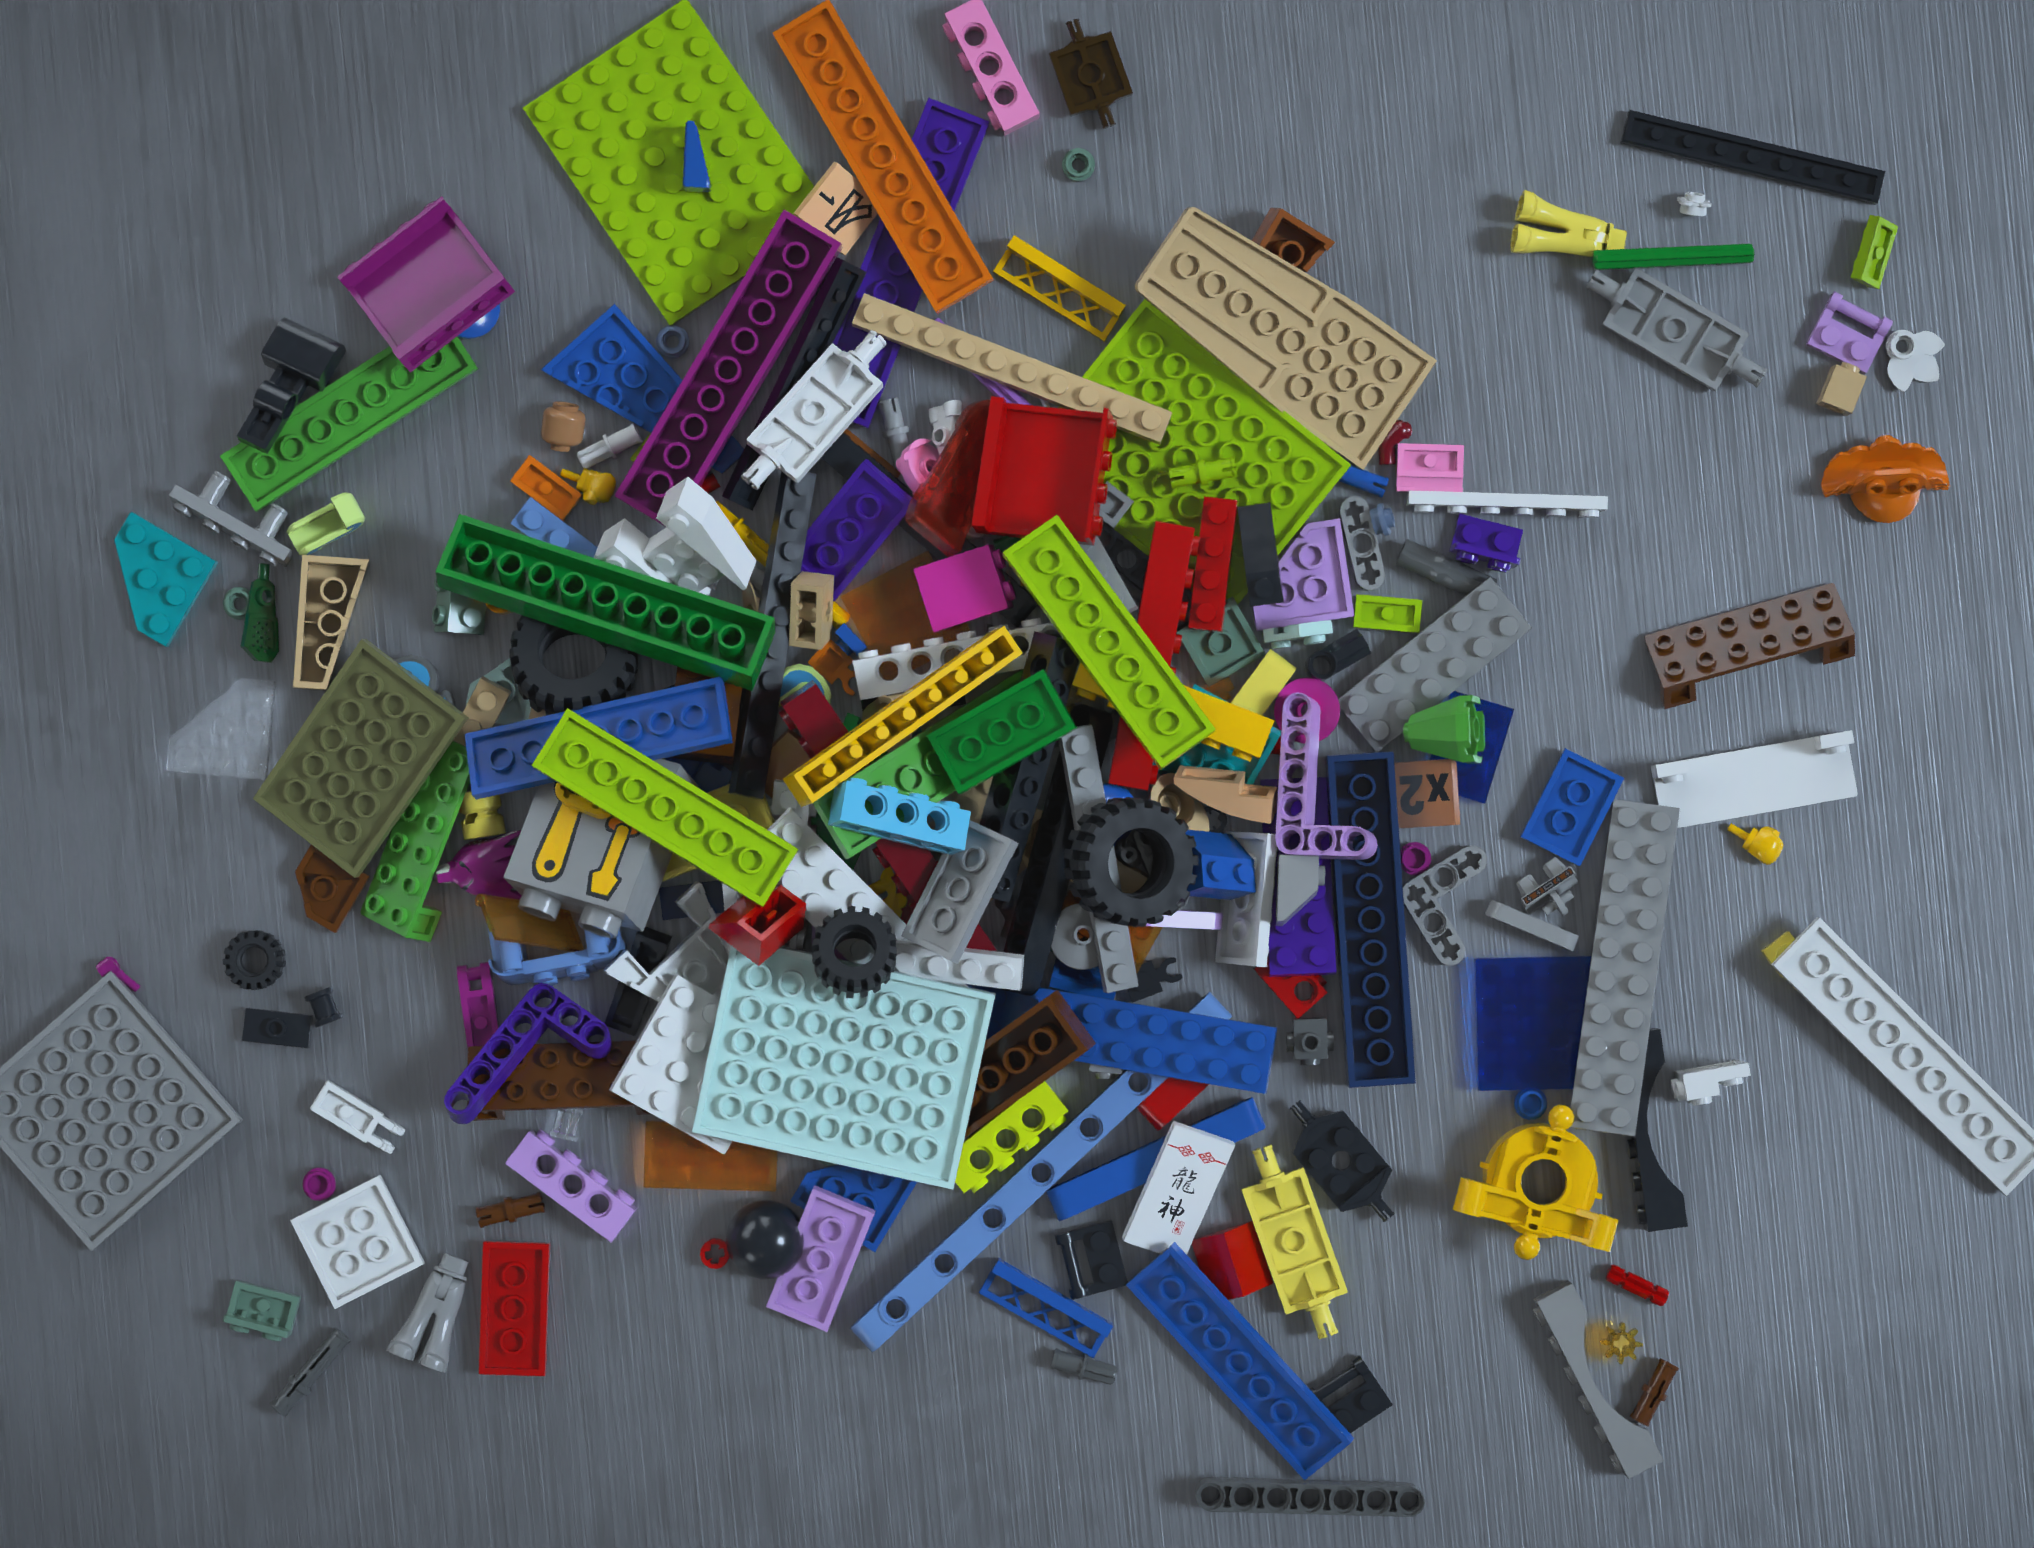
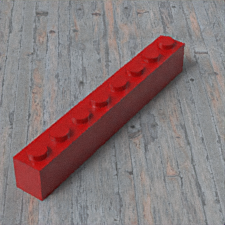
M1155 521L1137 623L1170 666L1172 654H1179L1182 635L1176 634L1178 621L1185 622L1188 602L1182 601L1184 588L1191 589L1194 569L1188 568L1190 555H1197L1200 537L1194 536L1195 528ZM1170 666V668L1176 674V667ZM1120 716L1108 784L1148 791L1149 784H1156L1158 766L1153 765V759Z

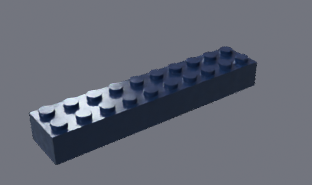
M1394 751L1325 756L1329 825L1361 827L1374 834L1378 845L1374 855L1368 859H1332L1346 1085L1349 1088L1416 1084ZM1330 834V844L1332 845L1333 840ZM1359 835L1353 840L1354 851H1359L1363 848L1365 844L1363 835Z

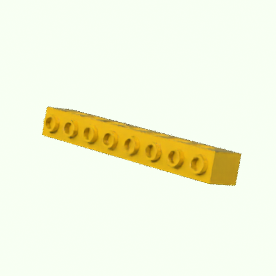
M1005 626L990 631L784 777L783 781L801 807L814 803L1023 654Z

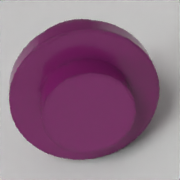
M1410 842L1400 849L1401 869L1410 875H1419L1429 868L1431 854L1429 849L1422 843Z
M314 1168L304 1176L303 1190L310 1199L322 1201L334 1193L336 1179L328 1169Z

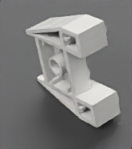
M689 477L666 491L656 517L666 526L665 529L648 538L624 518L604 531L594 555L595 559L708 596L711 589L707 586L723 576H726L739 588L745 590L756 564V559L714 498Z

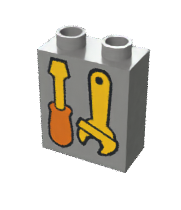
M663 759L653 760L698 787L696 782L680 764ZM557 782L538 786L503 877L522 895L518 908L530 915L549 921H556L560 908L579 913L581 917L578 925L581 928L611 939L616 938L620 926L643 932L672 852L613 816L606 819H597L565 806L555 794ZM566 789L565 791L568 796L570 794H575L569 789Z

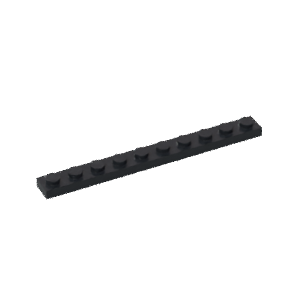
M781 471L758 609L759 613L775 617V635L753 691L745 689L728 791L730 794L753 799H764L789 646L791 582L801 573L817 475L815 473L808 472L797 484Z

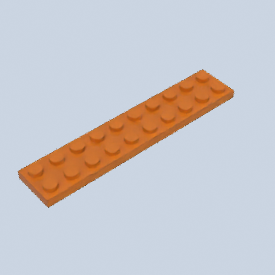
M825 0L774 31L775 39L937 314L941 313L994 281L831 1Z

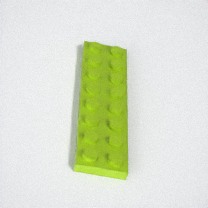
M1058 515L1045 522L1002 553L1007 563L1160 770L1215 732V727Z
M568 708L532 764L534 769L762 908L798 852V848Z

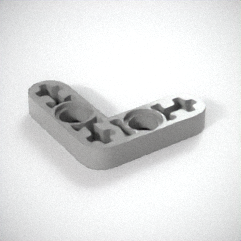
M1468 845L1461 848L1403 885L1405 908L1437 960L1444 965L1453 966L1460 963L1465 956V947L1437 899L1485 869L1487 856L1484 850L1478 846ZM1470 851L1471 854L1478 853L1480 855V859L1477 860L1478 867L1476 869L1472 866L1463 868L1461 871L1465 876L1460 879L1457 869L1450 861L1456 858V863L1459 865L1467 859L1466 852ZM1442 867L1449 869L1453 875L1451 884L1446 887L1439 886L1434 879L1436 871ZM1412 885L1416 889L1423 888L1424 893L1421 894V899L1425 905L1430 900L1434 907L1423 910L1418 917L1414 910L1420 909V906L1415 900L1408 901L1407 896L1410 894L1409 887ZM1430 913L1438 914L1442 920L1441 928L1436 932L1427 931L1423 925L1425 916ZM1447 929L1451 935L1445 936V939L1450 945L1457 944L1459 948L1455 951L1456 958L1453 960L1449 956L1442 957L1441 953L1445 948L1440 940L1435 945L1431 940L1441 936Z

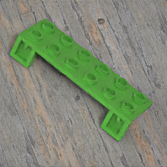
M454 740L392 828L360 911L361 915L405 938L431 942L442 911L432 906L423 905L467 788L471 785L466 746Z

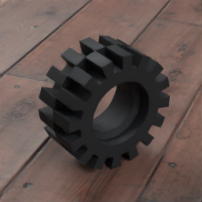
M260 930L242 932L237 937L232 938L229 941L228 948L224 950L225 959H223V965L226 966L225 973L232 979L230 981L239 985L240 988L251 990L267 988L277 982L276 980L283 974V967L286 966V961H284V955L286 954L285 950H282L280 946L282 945L281 942L276 940L274 935ZM257 947L266 954L267 963L261 972L251 973L244 968L242 957L247 949Z

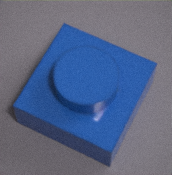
M845 623L835 631V635L839 638L835 643L848 656L854 653L859 658L858 653L865 652L868 649Z

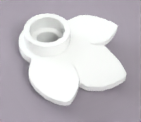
M1897 330L1889 335L1885 343V350L1890 358L1887 374L1892 384L1898 390L1905 392L1913 379L1920 382H1936L1939 380V367L1933 355L1945 346L1942 339L1930 331L1913 334L1908 330ZM1898 341L1906 343L1907 349L1904 353L1896 349Z

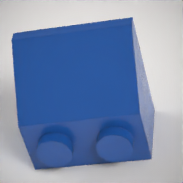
M1187 830L1185 832L1186 835L1194 836L1197 846L1192 848L1193 855H1198L1199 864L1193 865L1192 874L1197 875L1195 885H1188L1187 891L1190 892V896L1233 900L1256 892L1254 859L1232 834Z

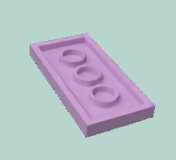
M814 1186L798 1225L800 1235L803 1233L804 1237L801 1258L793 1269L777 1278L766 1307L827 1332L876 1210Z

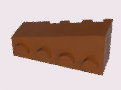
M1272 207L1251 240L1303 272H1307L1316 263L1315 261L1335 243L1285 210Z

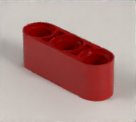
M1168 1077L1136 1109L1159 1131L1209 1084Z

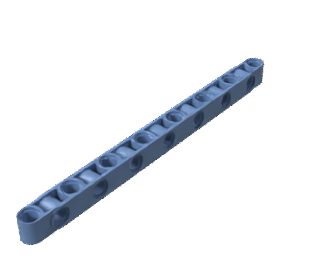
M1211 992L1207 993L1188 1011L1189 1013L1224 1019L1232 1017L1229 1011ZM1124 1070L1122 1074L1110 1083L850 1327L853 1333L872 1353L877 1350L1168 1077L1143 1073L1147 1077V1085L1144 1089L1136 1091L1130 1088L1128 1081L1130 1076L1137 1072ZM1086 1118H1094L1099 1123V1130L1092 1136L1084 1135L1080 1130V1124ZM1038 1163H1044L1051 1169L1049 1178L1044 1181L1036 1180L1032 1176V1168ZM994 1208L1001 1212L1003 1218L1000 1224L990 1226L985 1223L983 1215L988 1209ZM940 1254L950 1255L954 1260V1266L948 1271L939 1270L935 1265L937 1256ZM893 1299L901 1300L905 1305V1312L900 1316H892L887 1311L889 1301Z

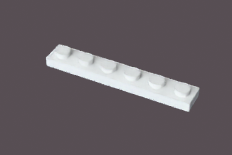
M1409 490L1406 497V506H1414V512L1433 513L1434 507H1447V513L1465 514L1467 513V508H1480V514L1498 515L1500 514V509H1513V515L1521 516L1533 515V510H1546V516L1561 517L1566 516V511H1579V517H1599V512L1608 510V496Z

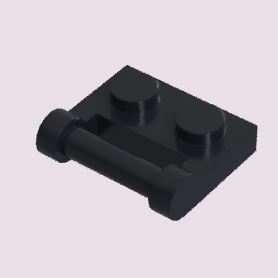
M1112 1220L1055 1235L1056 1244L1061 1246L1071 1289H1069L1071 1300L1126 1286L1128 1281ZM1083 1239L1094 1283L1086 1285L1083 1282L1073 1241Z
M1360 1355L1351 1360L1353 1364L1314 1389L1313 1386L1310 1388L1325 1405L1323 1402L1324 1398L1361 1374L1365 1380L1364 1383L1328 1407L1326 1406L1349 1433H1352L1393 1405Z

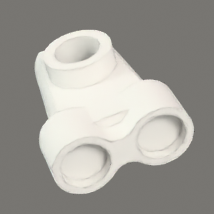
M951 400L945 402L942 406L930 408L928 410L930 425L934 428L932 441L937 445L939 456L950 457L967 451L971 444V434L967 428L961 427V418L963 417L962 402Z

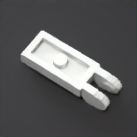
M329 1080L325 1082L310 1107L318 1115L363 1142H370L389 1154L395 1149L392 1143L373 1134L378 1124L387 1128L395 1135L402 1136L405 1132L402 1126L384 1117V1113Z

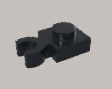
M1175 957L1165 959L1160 967L1156 969L1152 960L1135 966L1139 986L1127 989L1132 1003L1162 992L1160 982L1164 980L1174 983L1183 978L1182 974L1169 976L1166 972L1169 964L1177 962Z

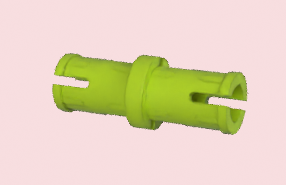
M1234 456L1205 462L1202 459L1197 461L1198 464L1168 468L1169 476L1172 478L1170 481L1172 489L1197 483L1205 486L1209 485L1208 481L1238 477Z

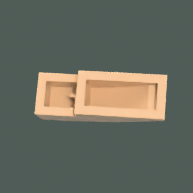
M1180 765L1174 776V784L1188 795L1228 815L1249 821L1271 824L1276 814L1277 787L1245 784L1244 771Z

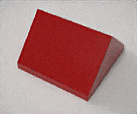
M1252 1221L1193 1239L1192 1247L1199 1269L1228 1300L1244 1297L1273 1284L1266 1258Z

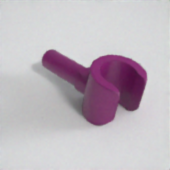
M106 957L96 965V969L102 977L112 971L134 992L140 988L139 984L124 973L114 957Z

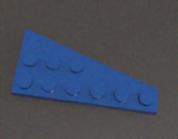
M615 304L541 369L546 374L652 433L682 382L680 376ZM733 436L730 437L713 466V469L721 474L726 472L740 459L744 450Z

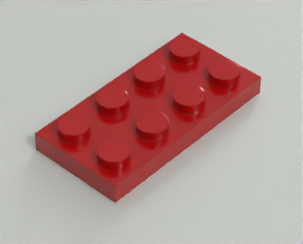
M483 1241L479 1374L546 1376L550 1243Z

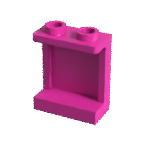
M988 544L913 569L933 632H941L953 626L1013 608L1012 600H1015L1016 596L1011 582L1005 581L1002 569L1006 568L1000 549L995 550L994 545Z

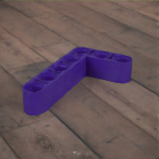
M546 983L534 985L444 1096V1104L449 1117L457 1124H467L473 1121L547 1028L593 1059H600L607 1056L612 1049V1040L608 1027L604 1022L551 985ZM542 998L552 1000L547 1007L536 1006V1003ZM574 1016L578 1018L574 1025L565 1026L562 1024L566 1017ZM528 1023L531 1025V1028L525 1033L515 1031L520 1024ZM593 1035L604 1036L603 1041L599 1044L588 1043L589 1038ZM500 1049H509L511 1051L506 1058L498 1059L494 1057ZM481 1074L490 1076L489 1080L484 1084L474 1083L475 1078ZM457 1101H469V1104L465 1109H453V1106Z

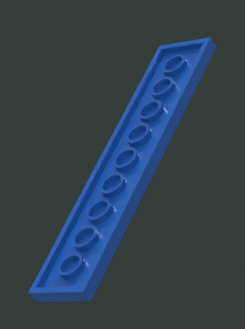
M966 984L970 988L996 993L986 1040L1056 991L1039 987L1038 991L1032 996H1025L1005 991L1001 988ZM1059 991L1096 1043L1074 1061L1267 1094L1277 1027Z

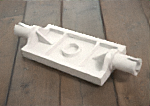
M870 330L854 351L849 350L848 352L840 350L832 343L751 433L746 442L760 456L741 475L748 485L752 483L751 487L758 490L774 469L781 470L798 484L883 388V382L869 371V363L887 345L881 335L876 338L877 332Z

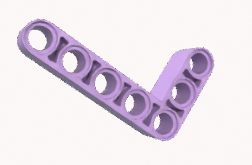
M1292 693L1285 699L1282 713L1276 845L1281 852L1287 855L1319 856V859H1368L1374 855L1378 846L1376 837L1370 831L1357 826L1314 825L1321 711L1318 702L1304 693ZM1306 701L1308 706L1307 712L1302 717H1297V706ZM1304 734L1306 738L1305 745L1300 750H1296L1294 748L1295 739L1299 735ZM1302 767L1304 776L1300 782L1294 783L1292 780L1293 772L1297 768ZM1300 800L1302 810L1298 815L1292 816L1290 811L1291 805L1295 801ZM1298 833L1300 843L1295 849H1290L1289 839L1293 834ZM1331 834L1332 845L1327 850H1322L1321 839L1325 835ZM1363 835L1365 838L1363 848L1359 851H1354L1353 840L1357 836Z

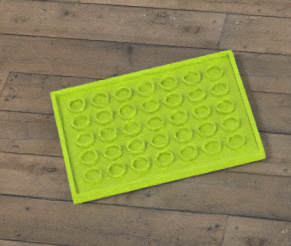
M681 0L523 107V110L670 326L675 325L743 279L783 210L793 214L814 188V185L688 0ZM687 120L694 121L697 126L711 184V192L686 191L683 187L685 127Z
M1146 299L1142 301L1082 376L1085 379L1172 412L1160 445L1117 429L1115 439H1110L1108 451L1112 452V465L1110 472L1105 471L1103 484H1106L1107 481L1134 501L1114 529L1147 556H1149L1155 521L1195 528L1194 536L1200 535L1204 497L1237 500L1238 507L1270 502L1277 553L1279 555L1351 466L1349 462L1287 412L1283 411L1282 413L1238 378ZM1234 456L1238 477L1208 481L1209 485L1205 486L1197 483L1172 489L1170 482L1172 478L1169 476L1168 468L1198 464L1197 461L1202 459L1205 462ZM1237 508L1227 599L1233 596L1236 603L1239 604L1248 593ZM1190 555L1188 565L1189 569H1194L1191 592H1193L1197 555Z

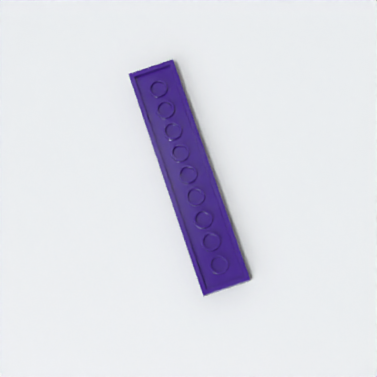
M928 97L912 141L955 212L990 122ZM881 218L860 268L867 273L833 342L835 346L845 352L849 350L854 351L868 335V332L852 326V321L864 293L914 313L923 293L921 286ZM886 339L884 340L887 345L869 363V371L883 382V388L852 422L869 429L878 402L902 346Z

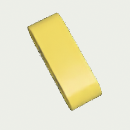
M1270 649L1230 703L1263 716L1297 668Z

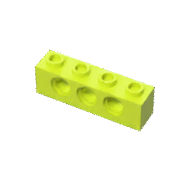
M1046 1081L996 1115L964 1141L955 1180L963 1193L969 1189L973 1193L978 1191L989 1182L986 1176L994 1169H997L999 1173L1015 1161L1012 1157L1013 1154L1021 1148L1027 1152L1041 1141L1038 1135L1048 1127L1052 1132L1067 1120L1064 1116L1068 1112L1067 1107ZM1033 1108L1041 1113L1042 1119L1037 1126L1030 1127L1023 1122L1022 1115L1027 1109ZM1003 1129L1013 1131L1016 1136L1014 1144L1010 1147L1000 1146L996 1140L999 1131ZM984 1150L988 1153L990 1161L985 1167L978 1168L971 1163L970 1156L974 1151Z

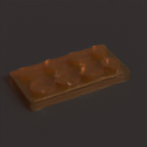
M646 1121L644 1188L777 1191L778 1151L732 1141L724 1155L665 1121Z

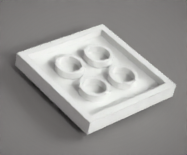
M381 1175L290 1220L334 1309L425 1264Z

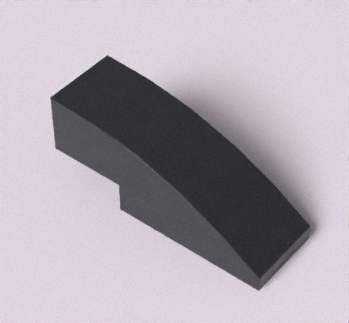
M645 926L643 932L638 931L636 933L630 954L649 974L665 958L672 936ZM619 981L605 1020L606 1026L635 1036L650 997Z

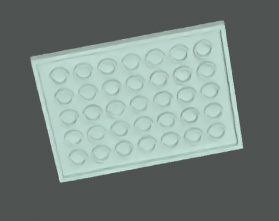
M731 946L692 1132L953 1190L996 993L894 971V973L891 972L888 983H882L881 990L874 993L873 990H870L867 997L861 998L860 993H854L853 998H846V992L841 991L840 995L832 993L833 987L829 986L826 988L821 983L822 978H817L812 962V953L782 946L758 966ZM838 959L847 966L857 967L865 965Z

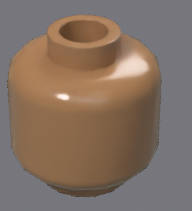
M556 401L553 402L551 407L544 410L541 438L551 444L550 449L569 452L570 446H577L582 443L586 418L585 414L578 410L579 405Z

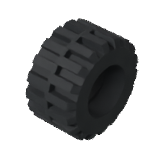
M848 906V912L843 913L840 908L834 911V917L831 918L827 915L823 919L822 927H817L812 944L814 971L817 978H822L821 983L826 988L829 986L833 987L832 993L840 995L841 991L846 992V998H853L854 993H860V997L863 998L868 996V991L873 990L874 993L881 990V984L888 983L891 972L894 973L896 966L895 933H891L892 927L889 922L883 923L882 915L877 912L874 916L870 915V909L865 907L862 908V912H856L855 906ZM858 938L869 943L874 949L875 954L865 965L852 967L843 964L837 959L834 954L835 948L846 939Z

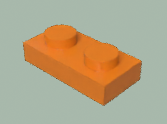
M531 455L528 456L510 480L562 521H565L583 497V494Z

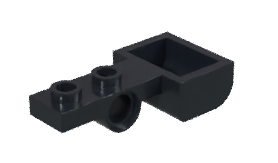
M282 318L261 352L264 364L275 371L270 380L263 381L257 389L253 399V409L237 434L238 440L268 454L307 386L323 392L346 353L345 346L288 318Z

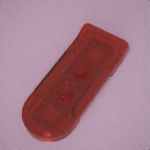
M990 399L973 402L963 410L955 423L954 432L927 478L919 485L913 495L905 515V521L908 525L948 557L962 550L965 537L972 527Z

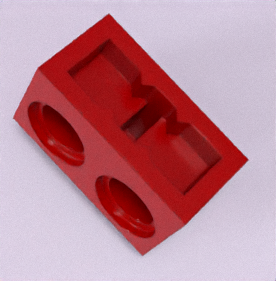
M1268 956L1267 967L1255 966L1253 968L1297 1019L1328 993L1323 988L1327 982L1321 975L1269 977ZM1307 981L1312 986V995L1307 1000H1299L1295 996L1294 989L1299 982Z

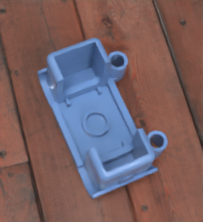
M516 915L491 919L487 924L493 960H488L489 966L508 985L532 982L533 984L546 983L553 986L558 984L557 979L570 977L571 981L585 980L590 978V973L604 969L624 949L627 950V944L621 937L620 928L615 939L602 937L584 929L586 950L528 960L522 921L517 922Z

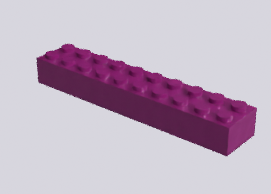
M783 210L614 496L666 527L656 519L666 491L687 477L700 487L703 485L831 269L835 258L841 252L843 247L839 241L788 211Z

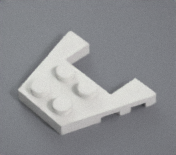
M696 881L675 901L697 925V928L649 974L625 949L603 971L657 1002L660 1001L674 974H678L719 998L721 996L730 950H728V943L709 929V924L717 917L713 908L710 907L702 884Z

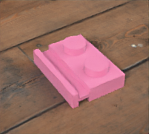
M1398 443L1396 492H1408L1409 490L1463 492L1464 445Z

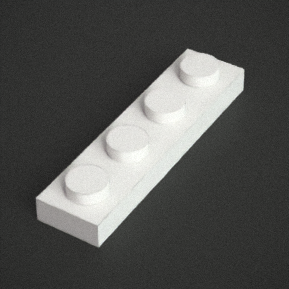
M896 939L897 955L894 971L936 981L1018 991L1022 988L1024 955L966 948L960 961L956 964L912 941Z

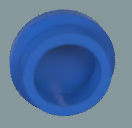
M1526 1087L1516 1094L1514 1108L1522 1118L1535 1120L1545 1113L1547 1098L1540 1089Z

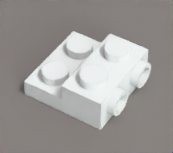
M1734 1060L1673 1071L1675 1079L1670 1080V1088L1673 1099H1678V1101L1687 1100L1688 1104L1692 1103L1693 1105L1711 1103L1712 1096L1720 1095L1719 1085L1732 1086L1742 1084V1077L1751 1076L1749 1063Z

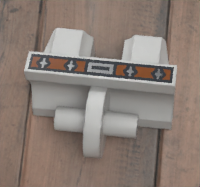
M1554 857L1542 867L1544 873L1549 878L1548 881L1539 886L1532 875H1527L1516 883L1522 897L1523 907L1528 915L1541 907L1546 915L1556 909L1562 916L1569 913L1565 903L1574 898L1569 889L1576 885L1578 880L1571 866L1566 868L1557 857Z

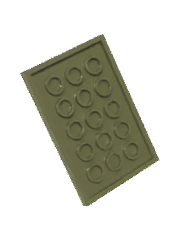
M361 639L253 799L354 878L359 877L469 717L370 641Z

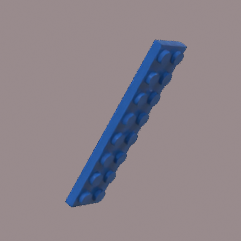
M721 677L586 706L583 709L573 711L652 760L733 743L725 684ZM565 711L466 733L465 741L472 796L477 800L556 782L534 769L532 764Z
M1176 1242L1171 1244L1128 1281L1126 1286L1304 1480L1351 1444L1354 1437Z

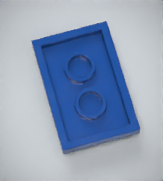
M1564 748L1520 837L1580 867L1624 778Z

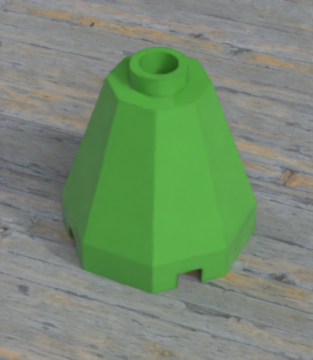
M1474 695L1458 696L1410 715L1409 722L1405 723L1403 727L1405 742L1410 743L1411 749L1466 764L1481 763L1483 757L1477 756V752H1483L1485 749V717L1483 711H1476L1475 705L1481 704L1480 698Z

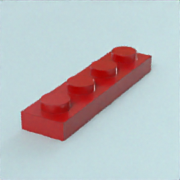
M1204 497L1189 629L1223 632L1238 507L1237 500Z

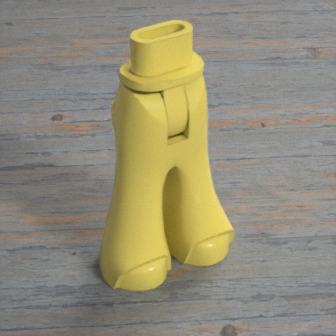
M1524 190L1518 201L1515 221L1565 230V233L1544 231L1518 223L1512 230L1510 251L1511 253L1518 254L1558 252L1593 257V252L1596 250L1624 249L1627 231L1615 229L1614 224L1607 223L1596 217L1557 207L1533 192Z

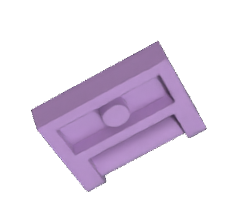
M1833 291L1806 345L1841 363L1846 362L1857 366L1862 374H1866L1885 336L1890 330L1893 320L1885 316L1881 319L1842 299L1843 295ZM1838 311L1874 329L1875 332L1872 338L1832 319L1834 312Z

